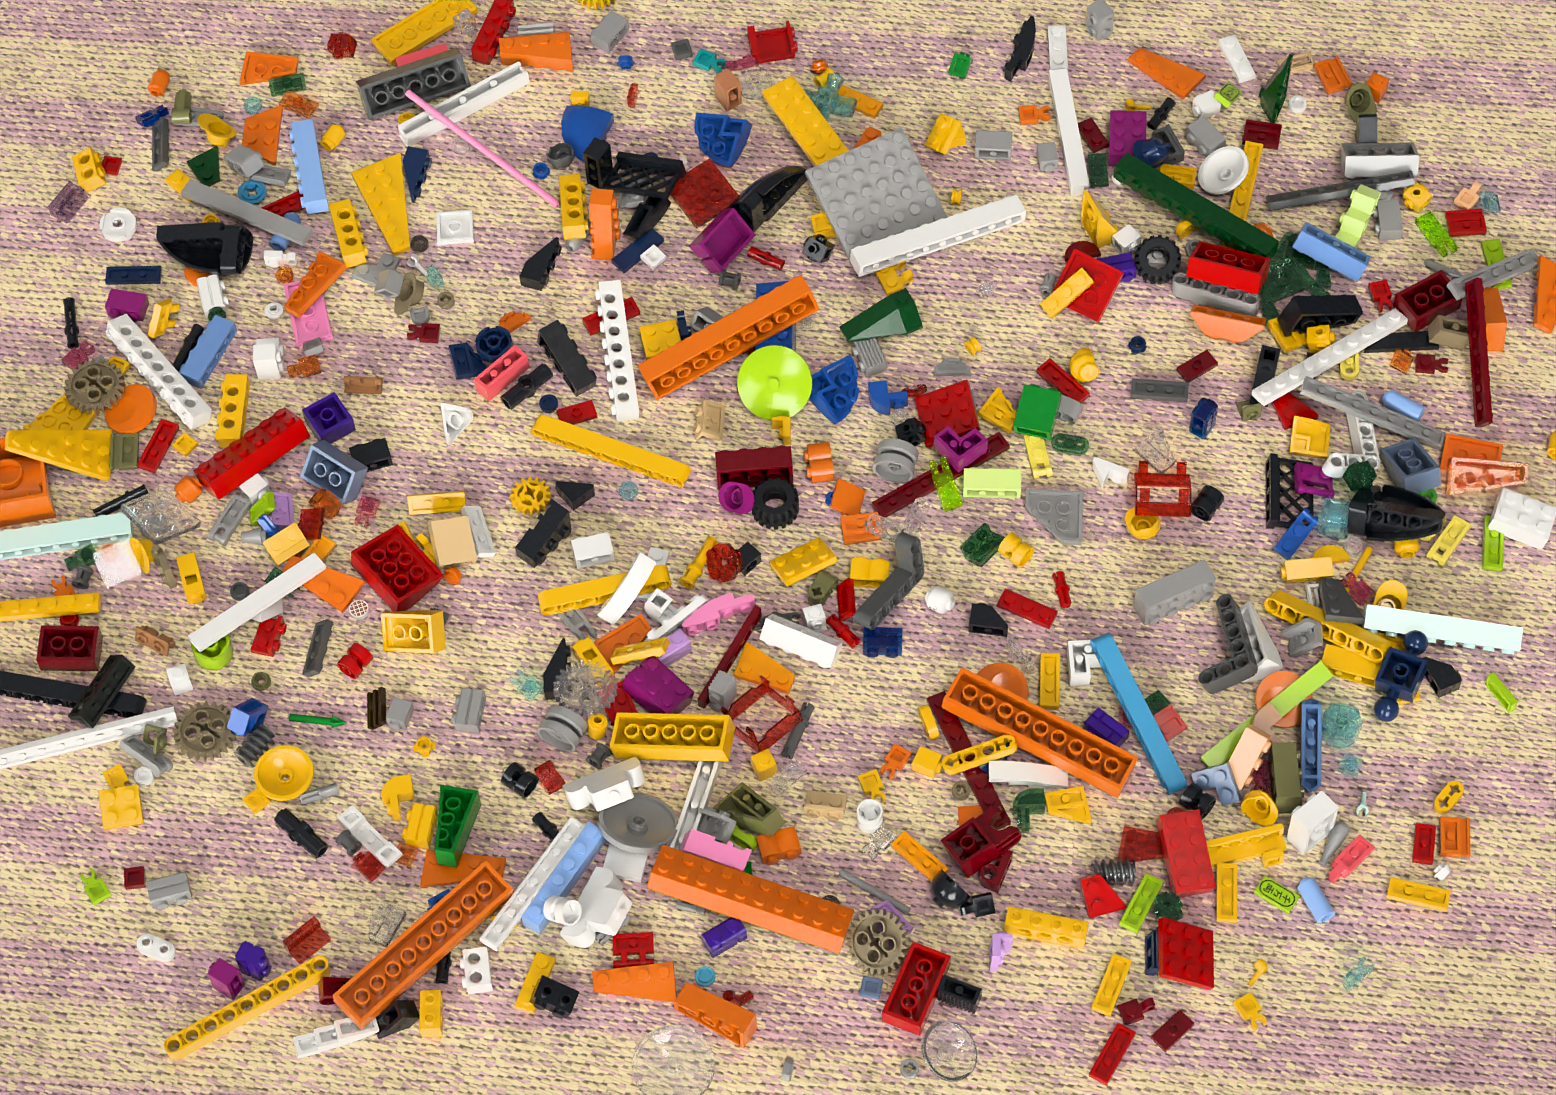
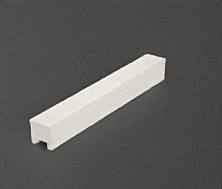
M518 61L435 105L434 108L455 123L529 84L528 72L524 71L521 63ZM424 111L398 125L399 137L408 147L447 126L427 111Z
M1067 68L1049 70L1048 80L1070 196L1083 195L1084 190L1088 191L1089 180Z
M723 761L698 762L676 827L678 831L670 847L679 850L684 835L691 829L699 830L704 814L698 812V808H707Z

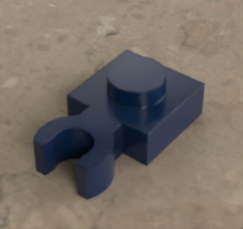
M684 310L676 311L681 341L692 335L691 327L686 324Z

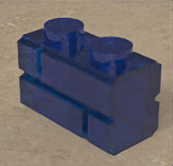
M1201 398L1191 413L1189 431L1201 439L1207 438L1216 423L1218 405L1213 400Z
M864 627L863 655L871 658L878 655H886L889 658L902 656L903 628L876 627L874 630Z

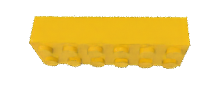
M617 713L610 749L616 759H630L636 756L637 759L729 762L736 726L730 715Z

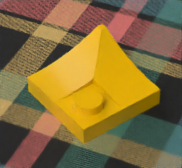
M1294 416L1289 454L1327 459L1331 425L1314 419Z

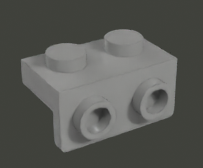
M1304 618L1302 621L1290 625L1281 631V636L1289 639V654L1291 657L1297 658L1323 645L1322 623L1312 618Z
M708 806L706 809L698 808V812L704 814L698 831L714 836L716 841L727 844L732 836L736 821L730 819L731 815L720 810L718 813L717 810Z

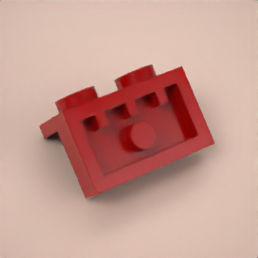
M278 616V619L270 618L260 622L250 649L251 653L274 657L275 651L278 652L280 649L281 634L284 635L287 628L283 616Z

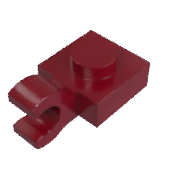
M1136 998L1117 1005L1124 1025L1144 1020L1143 1013L1155 1010V1002L1153 998H1148L1139 1004Z

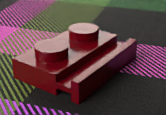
M1246 119L1242 145H1245V141L1263 144V148L1278 150L1282 124Z

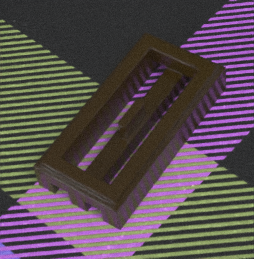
M383 687L373 690V693H367V726L371 730L386 724V689Z

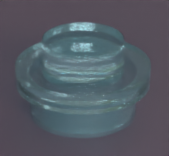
M248 97L244 102V109L250 114L257 113L262 108L261 101L257 97Z
M626 481L620 486L619 494L623 499H633L638 494V487L633 482Z

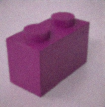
M111 288L105 309L107 315L113 319L127 314L133 322H143L149 301L146 294Z
M220 957L210 965L207 974L213 988L234 1000L245 986L240 970Z

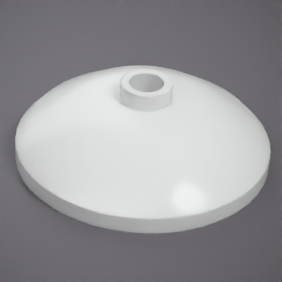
M1226 146L1215 150L1205 158L1199 168L1198 182L1207 193L1214 195L1224 194L1235 189L1247 175L1249 169L1247 155L1243 150L1234 146Z

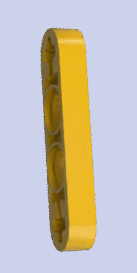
M1007 734L952 753L943 758L942 767L945 773L954 775L989 761L1011 755L1017 750L1016 740L1012 735ZM987 748L994 749L990 755H985L984 751ZM968 755H975L972 761H965Z

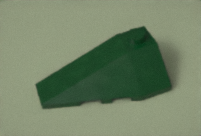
M906 288L888 295L840 326V330L848 342L870 340L872 337L879 336L887 338L889 335L894 334L902 336L923 328L915 301Z

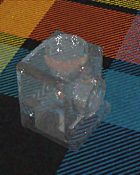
M468 9L453 16L454 28L464 40L479 32L475 17Z

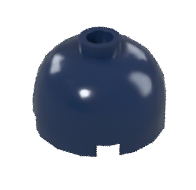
M495 326L496 328L486 327L476 337L477 352L486 362L494 363L513 347L510 332L501 326Z

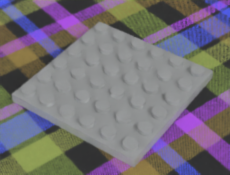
M902 127L804 172L849 262L851 249L857 246H863L872 241L881 240L890 235H896L905 230L935 222L941 218H947Z

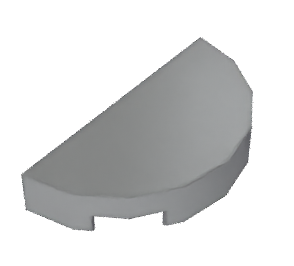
M946 358L935 367L934 376H971L969 366L963 363L961 359Z

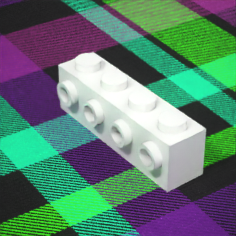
M774 614L766 618L760 640L765 641V644L780 647L786 653H795L803 660L817 662L823 668H831L836 663L843 643Z

